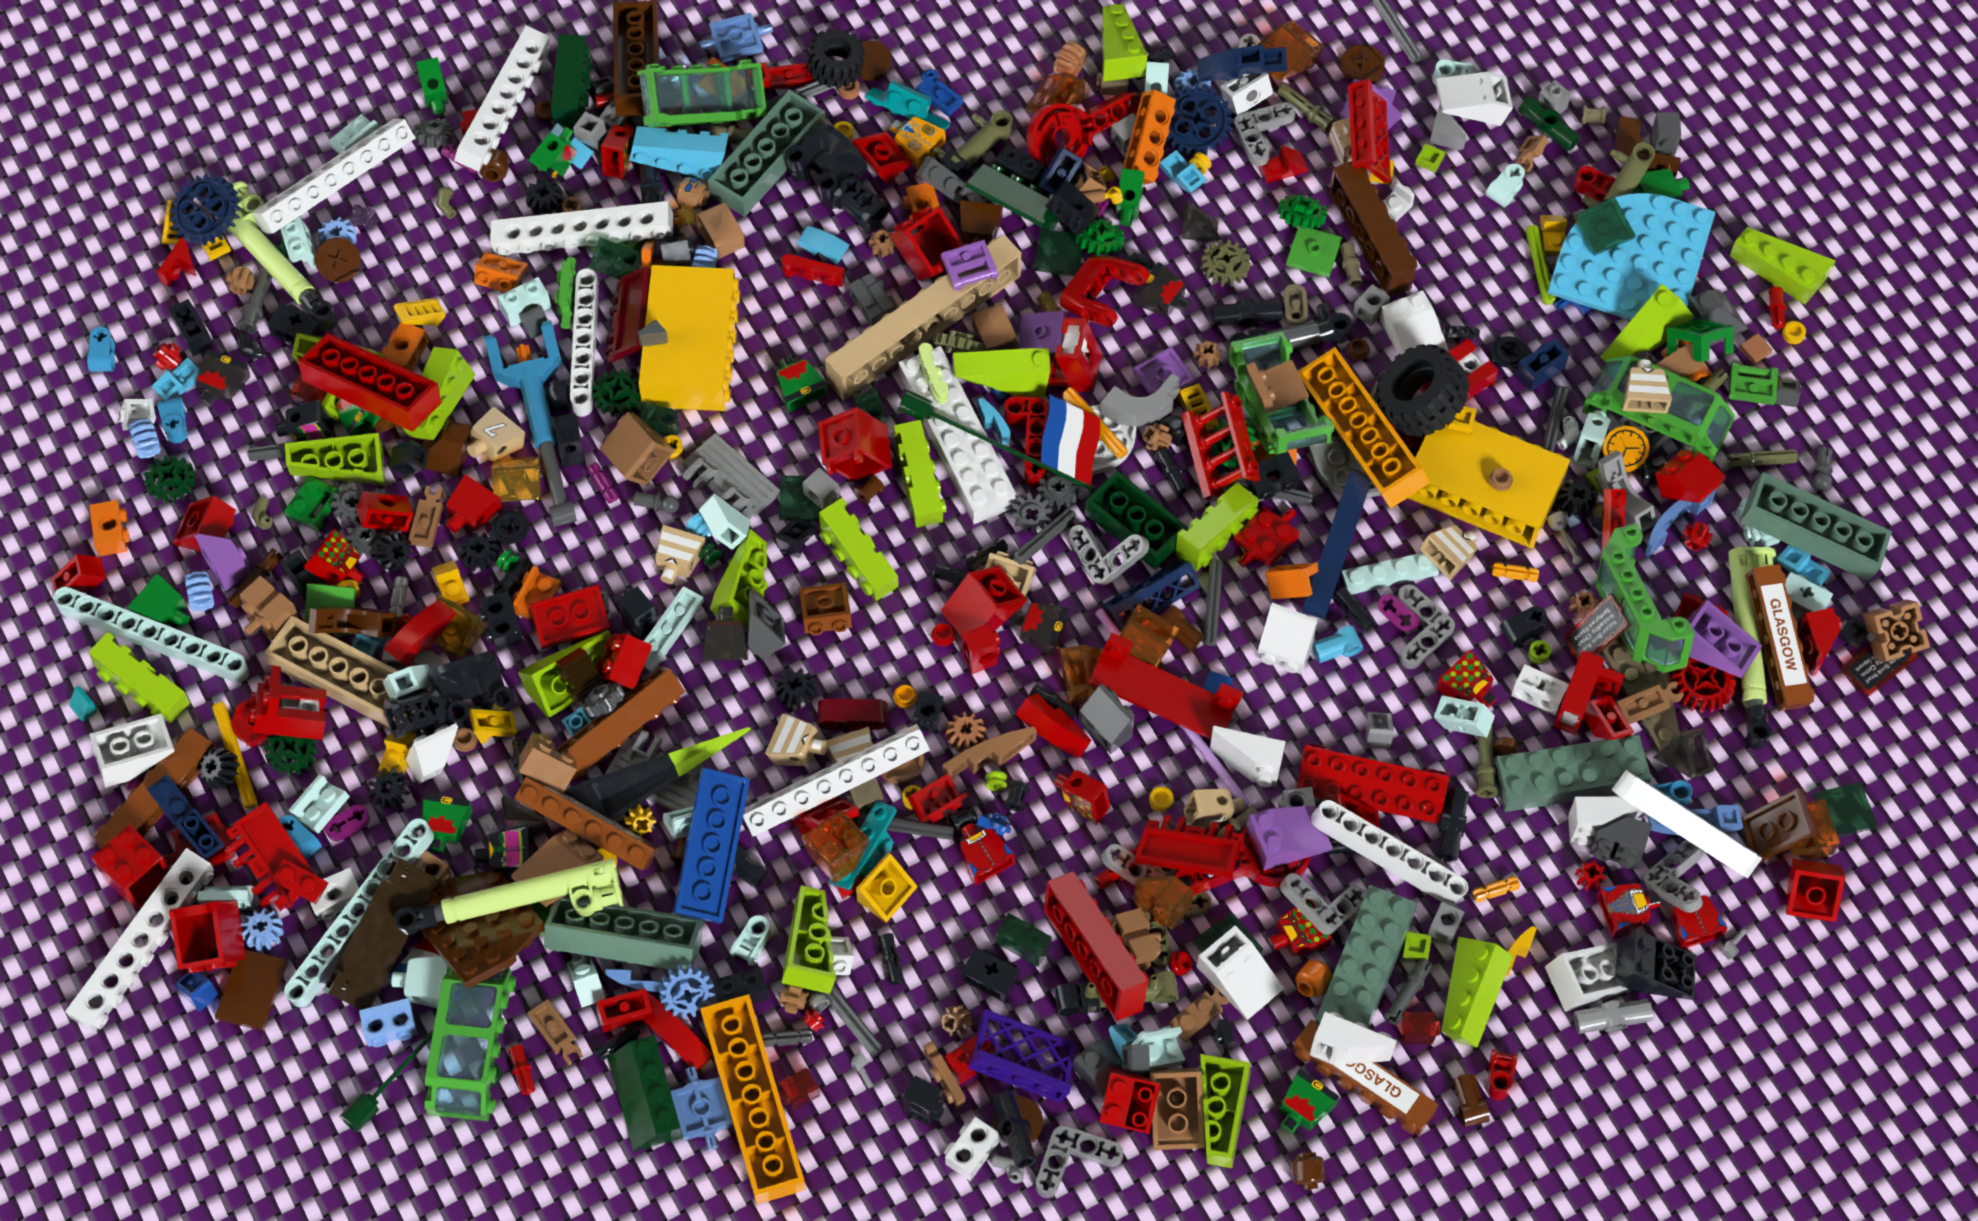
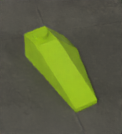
M1661 284L1600 356V359L1606 363L1607 359L1625 356L1641 358L1667 342L1668 327L1691 321L1694 316L1676 294Z
M1049 348L960 352L952 354L954 377L978 385L982 384L1017 397H1045L1050 375Z
M751 529L748 530L747 536L741 541L714 593L710 610L723 621H742L743 626H748L749 591L754 589L764 599V590L767 589V581H764V569L767 568V542ZM721 606H731V615H721Z
M608 630L538 660L518 672L526 693L546 717L555 715L573 702L568 694L570 690L567 682L564 684L557 675V671L560 669L556 662L577 650V648H582L588 653L596 668L600 659H604L606 654L605 645L609 637H611Z

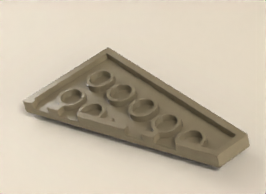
M1617 630L1597 647L1602 657L1605 658L1608 667L1616 669L1625 675L1620 688L1626 698L1659 684L1662 690H1664L1670 683L1668 672L1656 670V665L1643 660L1641 663L1633 661ZM1652 634L1651 640L1655 648L1663 647L1661 637ZM1669 701L1671 704L1669 709L1639 721L1658 755L1679 747L1681 744L1674 702Z

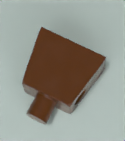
M961 200V241L964 244H972L985 240L986 245H988L991 240L996 238L1001 226L1003 207L996 204Z

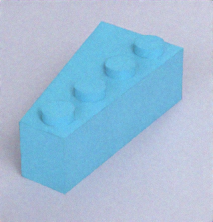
M637 126L629 161L708 180L722 165L729 133H721L720 136H715L705 131H700V134H689L687 130L678 129L676 132H668L666 128Z

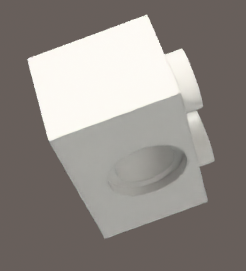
M1268 73L1243 74V78L1231 79L1220 86L1223 100L1229 102L1227 108L1232 109L1235 115L1246 112L1273 94Z
M351 868L323 879L329 884L317 905L310 902L318 921L334 918L337 913L342 912L358 891L359 887ZM333 894H341L340 897L335 900L330 899V897Z

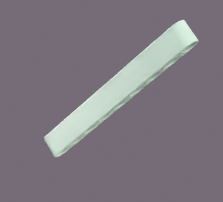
M62 587L54 593L53 598L60 613L68 618L104 632L108 631L114 636L232 682H243L249 675L246 661L239 653L69 587ZM66 600H71L67 604H63ZM92 608L90 611L84 612L86 609ZM113 616L110 620H105L107 617ZM134 624L133 627L126 629L127 626ZM155 633L153 636L147 637L148 634ZM172 641H177L173 645H168ZM193 649H198L195 653H189ZM219 657L217 661L211 662L213 658ZM235 666H241L237 670H232V668Z
M414 819L406 826L284 988V993L296 1007H305L311 1003L331 976L363 916L362 914L359 917H355L356 911L361 908L366 910L372 899L370 896L371 892L378 888L394 856L409 862L408 864L413 866L432 843L434 833L425 820ZM425 829V833L422 836L416 837L418 830ZM410 849L407 856H400L403 850ZM350 928L346 936L340 937L343 929ZM334 948L333 954L325 957L326 951ZM313 969H319L315 977H309ZM299 989H303L302 995L298 998H294L295 992Z

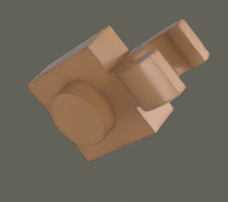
M1545 135L1528 136L1519 149L1518 153L1520 156L1516 158L1515 163H1524L1523 168L1525 172L1532 170L1533 158L1539 157L1543 153L1545 146L1549 142Z

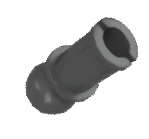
M1827 447L1817 449V466L1814 467V472L1817 475L1814 477L1813 484L1820 491L1829 489L1832 484V479L1829 475L1833 472L1831 467L1833 450L1828 448V452H1826Z
M636 491L634 506L652 508L656 512L660 507L665 513L673 514L679 508V501L674 496H666L662 499L660 493L653 495Z

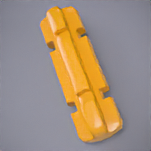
M1495 562L1492 568V575L1497 577L1505 575V578L1524 580L1526 578L1527 581L1537 582L1539 569L1532 567L1526 569L1525 566L1512 564L1504 566V563Z
M1511 876L1506 878L1507 880L1505 881L1502 879L1487 884L1484 888L1482 886L1474 888L1472 890L1473 899L1479 903L1485 901V898L1491 899L1506 894L1508 890L1510 892L1516 891L1520 887L1518 878Z

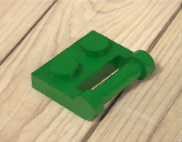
M309 475L285 509L284 514L286 517L316 532H320L324 526L323 522L332 511L330 503L335 501L332 498V494H340L339 488L332 487ZM326 495L330 496L316 517L311 518Z

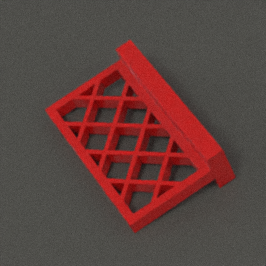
M1369 79L1349 84L1348 99L1352 166L1356 169L1364 167L1384 183L1391 182L1387 102L1372 90V82Z

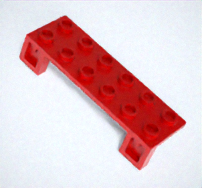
M1113 632L1111 633L1102 650L1089 684L1097 688L1103 684L1107 689H1112L1119 698L1208 739L1212 738L1213 726L1228 727L1233 712L1241 701L1244 692L1224 683H1221L1215 694L1129 655L1134 642Z
M1309 742L1305 745L1296 789L1312 787L1314 797L1338 802L1337 795L1342 793L1377 811L1437 824L1440 823L1451 773L1430 768L1420 770L1331 751L1332 747Z

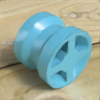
M700 512L692 516L686 524V529L690 533L705 537V539L712 535Z

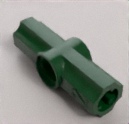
M1528 96L1519 106L1518 112L1538 127L1540 135L1551 138L1566 151H1571L1580 141L1581 136L1561 121V116L1557 111L1545 108L1532 96Z

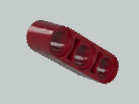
M822 699L818 701L817 726L828 730H860L869 727V730H882L887 727L888 703L881 699Z

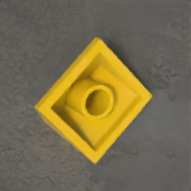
M887 853L856 888L857 902L887 923L918 886L891 853Z

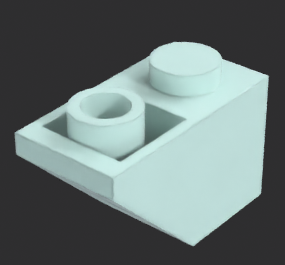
M713 494L700 507L699 511L713 536L731 550L747 536L751 520L716 494Z
M428 664L410 666L387 675L383 684L389 698L393 697L398 700L421 693L425 687L432 686L428 673L430 669Z
M579 955L566 962L582 1008L606 999L591 956Z

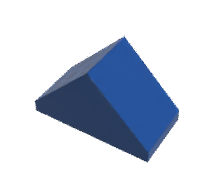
M198 972L187 973L174 984V987L198 1012L218 996L209 979Z

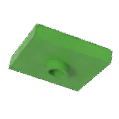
M1299 226L1286 266L1330 278L1342 237L1315 229H1301Z
M307 583L304 622L309 624L310 608H321V606L355 607L356 587ZM331 633L341 635H353V633Z

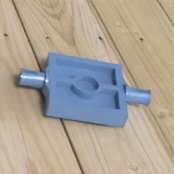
M747 13L709 23L712 39L699 41L701 51L714 47L723 63L764 52L761 35L773 33V27L771 23L758 26L752 14Z
M691 1067L693 1077L690 1068H687L685 1072L689 1083L683 1088L671 1091L683 1139L686 1141L696 1137H705L707 1149L709 1151L712 1150L710 1142L712 1141L715 1150L718 1148L714 1134L720 1130L733 1127L720 1077L710 1080H699L696 1067Z

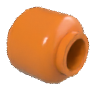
M1311 960L1297 973L1295 981L1297 989L1302 995L1306 997H1320L1329 987L1333 976L1326 963Z

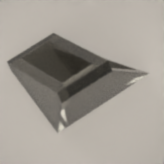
M1185 201L1182 239L1217 241L1218 221L1189 201Z
M1703 727L1680 735L1653 757L1692 780L1714 771Z
M506 795L502 796L501 801L507 830L528 825L530 835L546 830L547 825L544 817Z

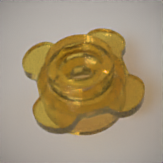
M682 202V208L677 211V214L684 220L685 226L690 224L696 226L695 210L691 206L687 207Z

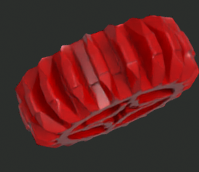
M1689 657L1687 667L1671 672L1670 683H1678L1677 688L1671 691L1677 692L1676 694L1683 692L1682 707L1689 704L1691 711L1699 708L1701 714L1707 709L1711 714L1715 708L1720 710L1724 704L1727 705L1730 698L1734 695L1735 689L1733 688L1736 686V681L1733 679L1735 675ZM1714 675L1719 679L1721 687L1718 686V682L1714 679ZM1685 677L1688 678V682H1690V684L1692 685V689L1687 685Z

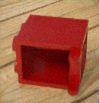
M940 206L920 208L911 214L913 218L899 222L893 227L895 231L889 234L917 280L931 278L943 272L945 266L941 259V253L964 246ZM921 225L922 229L913 235L910 233V231Z
M857 407L818 422L822 464L827 467L829 475L837 472L852 482H856L869 477L871 474L874 475L892 468L889 433L886 424Z
M130 824L91 857L103 879L135 911L144 906L169 872L163 857Z
M238 901L207 902L169 910L178 970L188 969V974L208 972L219 968L236 967L237 961L246 960ZM218 950L219 958L211 959L210 951Z

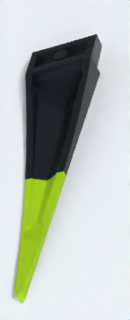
M747 727L583 781L565 790L564 794L614 821L628 812L629 808H634L749 732L751 728Z

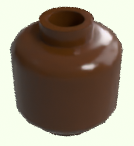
M491 149V159L488 165L483 164L479 173L487 181L499 182L506 177L510 161L505 152L499 149Z
M1316 1152L1296 1154V1158L1291 1161L1293 1183L1302 1185L1303 1190L1318 1189V1183L1325 1181L1324 1160L1322 1157L1317 1156Z

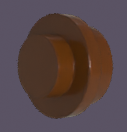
M1356 338L1349 342L1347 354L1351 359L1361 361L1368 357L1370 348L1365 340Z

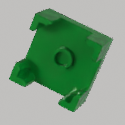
M1698 318L1668 327L1667 354L1670 355L1677 351V339L1693 342L1694 361H1708L1710 358V342L1724 338V354L1734 353V326Z

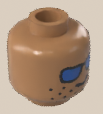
M691 177L685 178L682 182L679 181L674 190V193L677 195V202L693 210L704 207L709 198L707 185Z

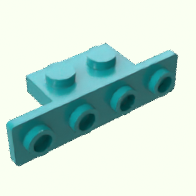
M894 80L890 82L887 93L877 88H872L865 94V98L870 100L872 104L888 108L893 114L903 115L909 118V120L913 117H918L944 130L950 127L951 123L928 112L932 101L931 97Z
M878 801L875 802L829 879L832 885L850 890L858 876L864 880L881 859L891 852L894 842L886 829L897 812L895 807Z

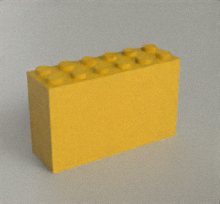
M652 265L645 326L657 320L666 330L668 342L659 345L643 346L639 376L642 407L725 411L726 402L730 403L731 399L729 382L732 383L733 379L731 363H734L735 358L733 343H736L737 331L735 323H738L737 304H740L739 278H735L734 269Z
M1474 420L1472 433L1449 429L1450 422H1448L1444 429L1440 431L1435 430L1433 434L1426 435L1415 459L1424 470L1430 483L1409 496L1408 499L1533 549L1556 500L1558 491L1564 482L1570 459L1565 458L1560 453L1545 450L1540 445L1525 442L1517 436H1510L1500 432L1495 427L1480 424L1476 420ZM1498 468L1507 469L1513 477L1511 487L1505 491L1493 489L1489 484V476L1492 471Z

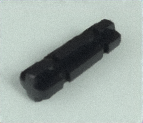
M999 539L994 542V546L991 544L975 553V557L972 555L965 560L967 568L970 571H974L979 568V565L983 566L987 563L990 553L996 554L997 551L1007 552L1008 545L1005 540Z
M631 1023L625 1027V1031L621 1030L607 1040L605 1045L602 1044L596 1048L595 1054L598 1059L604 1061L610 1056L611 1052L615 1053L629 1043V1039L633 1040L640 1034L639 1028L636 1024Z

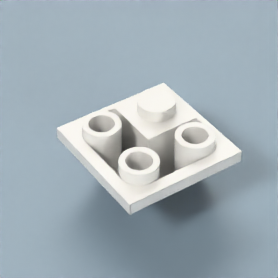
M456 723L449 727L445 724L437 728L434 734L428 737L426 734L421 735L413 741V745L409 749L405 760L419 784L442 773L458 729Z

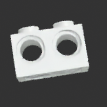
M1524 664L1511 696L1556 716L1569 684Z
M974 1117L971 1123L967 1121L959 1132L961 1135L956 1143L952 1141L944 1152L946 1155L945 1164L969 1181L973 1179L1000 1142L998 1132L977 1117ZM976 1133H980L985 1138L980 1142H976L971 1137ZM961 1153H965L970 1156V1159L966 1162H961L956 1157Z

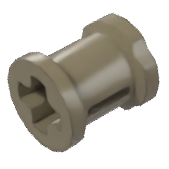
M1583 105L1581 125L1595 123L1604 126L1606 106L1591 108Z

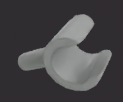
M1741 929L1721 949L1722 954L1728 960L1739 953L1735 945L1746 934V930Z
M859 1052L852 1058L851 1066L859 1072L868 1089H870L874 1085L863 1068L869 1062Z

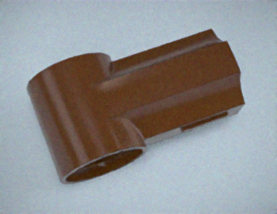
M1171 605L1154 621L1156 628L1164 636H1172L1189 652L1194 650L1203 639L1204 635L1186 620L1183 612L1174 605Z
M1464 1074L1453 1079V1085L1459 1102V1116L1463 1127L1490 1122L1488 1106L1485 1100L1481 1098L1475 1075Z

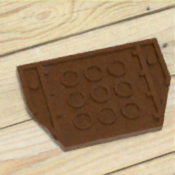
M497 870V872L486 871L453 877L446 886L444 884V886L438 885L434 888L425 905L432 903L435 906L441 905V900L453 899L456 896L509 884L510 881L500 870ZM528 904L463 921L457 920V922L447 924L445 920L440 921L439 925L421 929V932L465 988L469 989L512 966L517 961L516 956L523 948L527 949L532 944L534 938L543 932L545 927L543 921Z

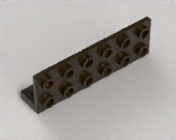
M395 856L323 989L324 992L360 1010L372 1007L409 936L401 932L394 922L395 913L403 907L412 909L424 906L438 882L437 878ZM406 917L403 920L402 925H410L413 921V917Z

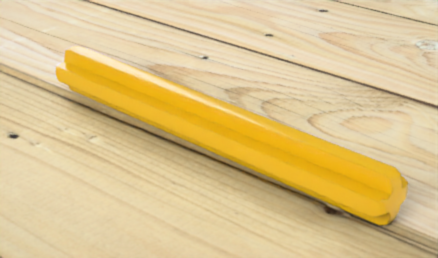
M224 702L216 703L212 706L225 748L238 756L237 762L241 765L237 768L239 775L235 776V781L243 806L246 810H250L258 805L236 735L231 727V719Z

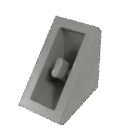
M1439 105L1430 143L1457 150L1464 149L1466 134L1452 115L1441 112Z
M1367 712L1366 747L1390 749L1394 735L1391 713Z

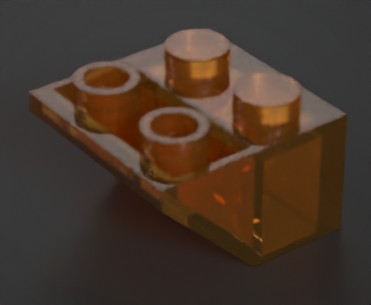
M1067 72L1045 76L1027 104L1025 111L1034 115L1043 106L1053 103L1068 104L1077 108L1085 96V80Z
M1138 604L1127 618L1119 636L1134 642L1129 655L1157 667L1179 628Z
M1087 645L1060 649L1059 663L1069 704L1088 701L1097 689V687L1089 684V681L1102 653L1101 649Z
M1824 799L1807 802L1817 835L1791 847V853L1794 856L1807 859L1833 855L1840 841Z
M840 810L802 836L808 855L834 883L856 869L869 843V838L843 810Z
M1175 876L1138 878L1135 882L1134 901L1136 906L1144 912L1148 911L1151 913L1155 921L1163 927L1167 926L1173 930L1191 909L1193 890Z

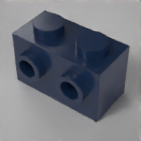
M1060 145L1037 184L1054 195L1067 180L1070 182L1073 175L1078 174L1082 167L1081 162L1083 159Z
M1554 338L1519 361L1516 377L1531 392L1565 369L1569 353Z

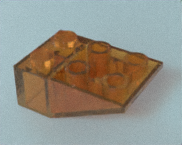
M1294 20L1281 24L1257 44L1263 45L1264 49L1286 47L1287 71L1269 72V75L1278 81L1314 67L1325 48L1321 42Z

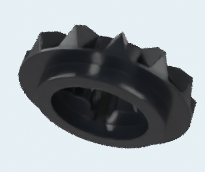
M1447 326L1443 329V335H1447L1448 339L1466 340L1469 338L1474 340L1475 337L1480 336V330L1476 327Z
M1505 336L1493 343L1491 355L1493 362L1499 364L1500 368L1506 367L1508 370H1511L1512 368H1518L1519 361L1528 356V350L1520 339ZM1513 348V356L1505 358V352H1509Z
M505 511L497 515L493 520L491 526L492 534L498 543L501 542L507 546L514 543L518 545L519 541L526 539V535L529 532V522L518 511ZM513 522L514 528L516 530H512V533L508 535L507 529L505 528H509L511 523Z

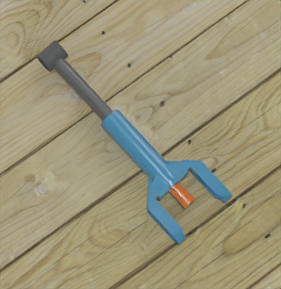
M548 320L542 322L541 326L549 357L546 359L542 357L533 360L529 345L524 346V344H520V347L516 348L519 363L509 365L508 368L504 369L496 338L491 334L484 336L495 380L508 387L521 389L534 446L541 451L554 504L549 509L553 525L557 527L577 522L572 501L567 502L554 449L557 443L556 433L543 385L545 381L554 376L562 365L552 321Z

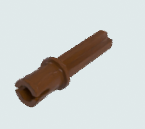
M271 548L261 562L255 564L254 570L227 599L231 607L238 609L243 604L240 594L259 576L265 579L266 576L269 577L271 575L272 569L283 559L279 552L275 553L277 550Z

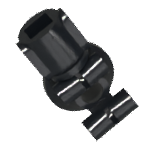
M824 123L801 146L791 145L787 148L785 157L791 178L796 182H805L810 177V171L814 169L819 175L817 185L822 204L825 208L830 210L836 208L843 209L859 223V227L865 233L875 230L885 220L890 211V203L884 198L880 199L863 185V180L860 176L867 170L866 161L858 149L839 130ZM872 216H875L874 221L870 219Z
M491 650L429 669L428 673L432 686L425 687L421 693L398 700L393 697L385 699L384 713L392 735L396 739L404 738L407 732L430 725L434 727L445 724L451 726L455 723L463 722L469 716V707L463 700L482 695L481 706L484 710L500 711L510 707L514 703L515 697L513 691L504 686L494 651Z

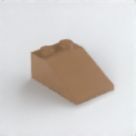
M566 829L551 837L512 874L511 878L517 882L603 861L604 856L578 834ZM564 896L540 901V903L547 907Z
M1201 1068L1151 1070L1150 1079L1161 1083L1152 1120L1154 1150L1205 1148Z

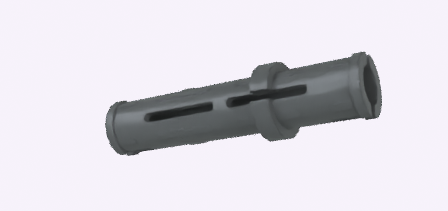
M1419 958L1412 972L1406 975L1403 987L1384 1016L1386 1020L1389 1019V1023L1399 1024L1417 991L1423 988L1424 980L1433 967L1431 963L1426 967L1429 962L1428 960Z

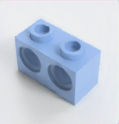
M409 998L359 1010L364 1037L369 1047H381L389 1041L397 1039L405 1041L418 1034ZM400 1018H407L405 1024L396 1025L397 1020ZM374 1025H383L379 1031H371Z

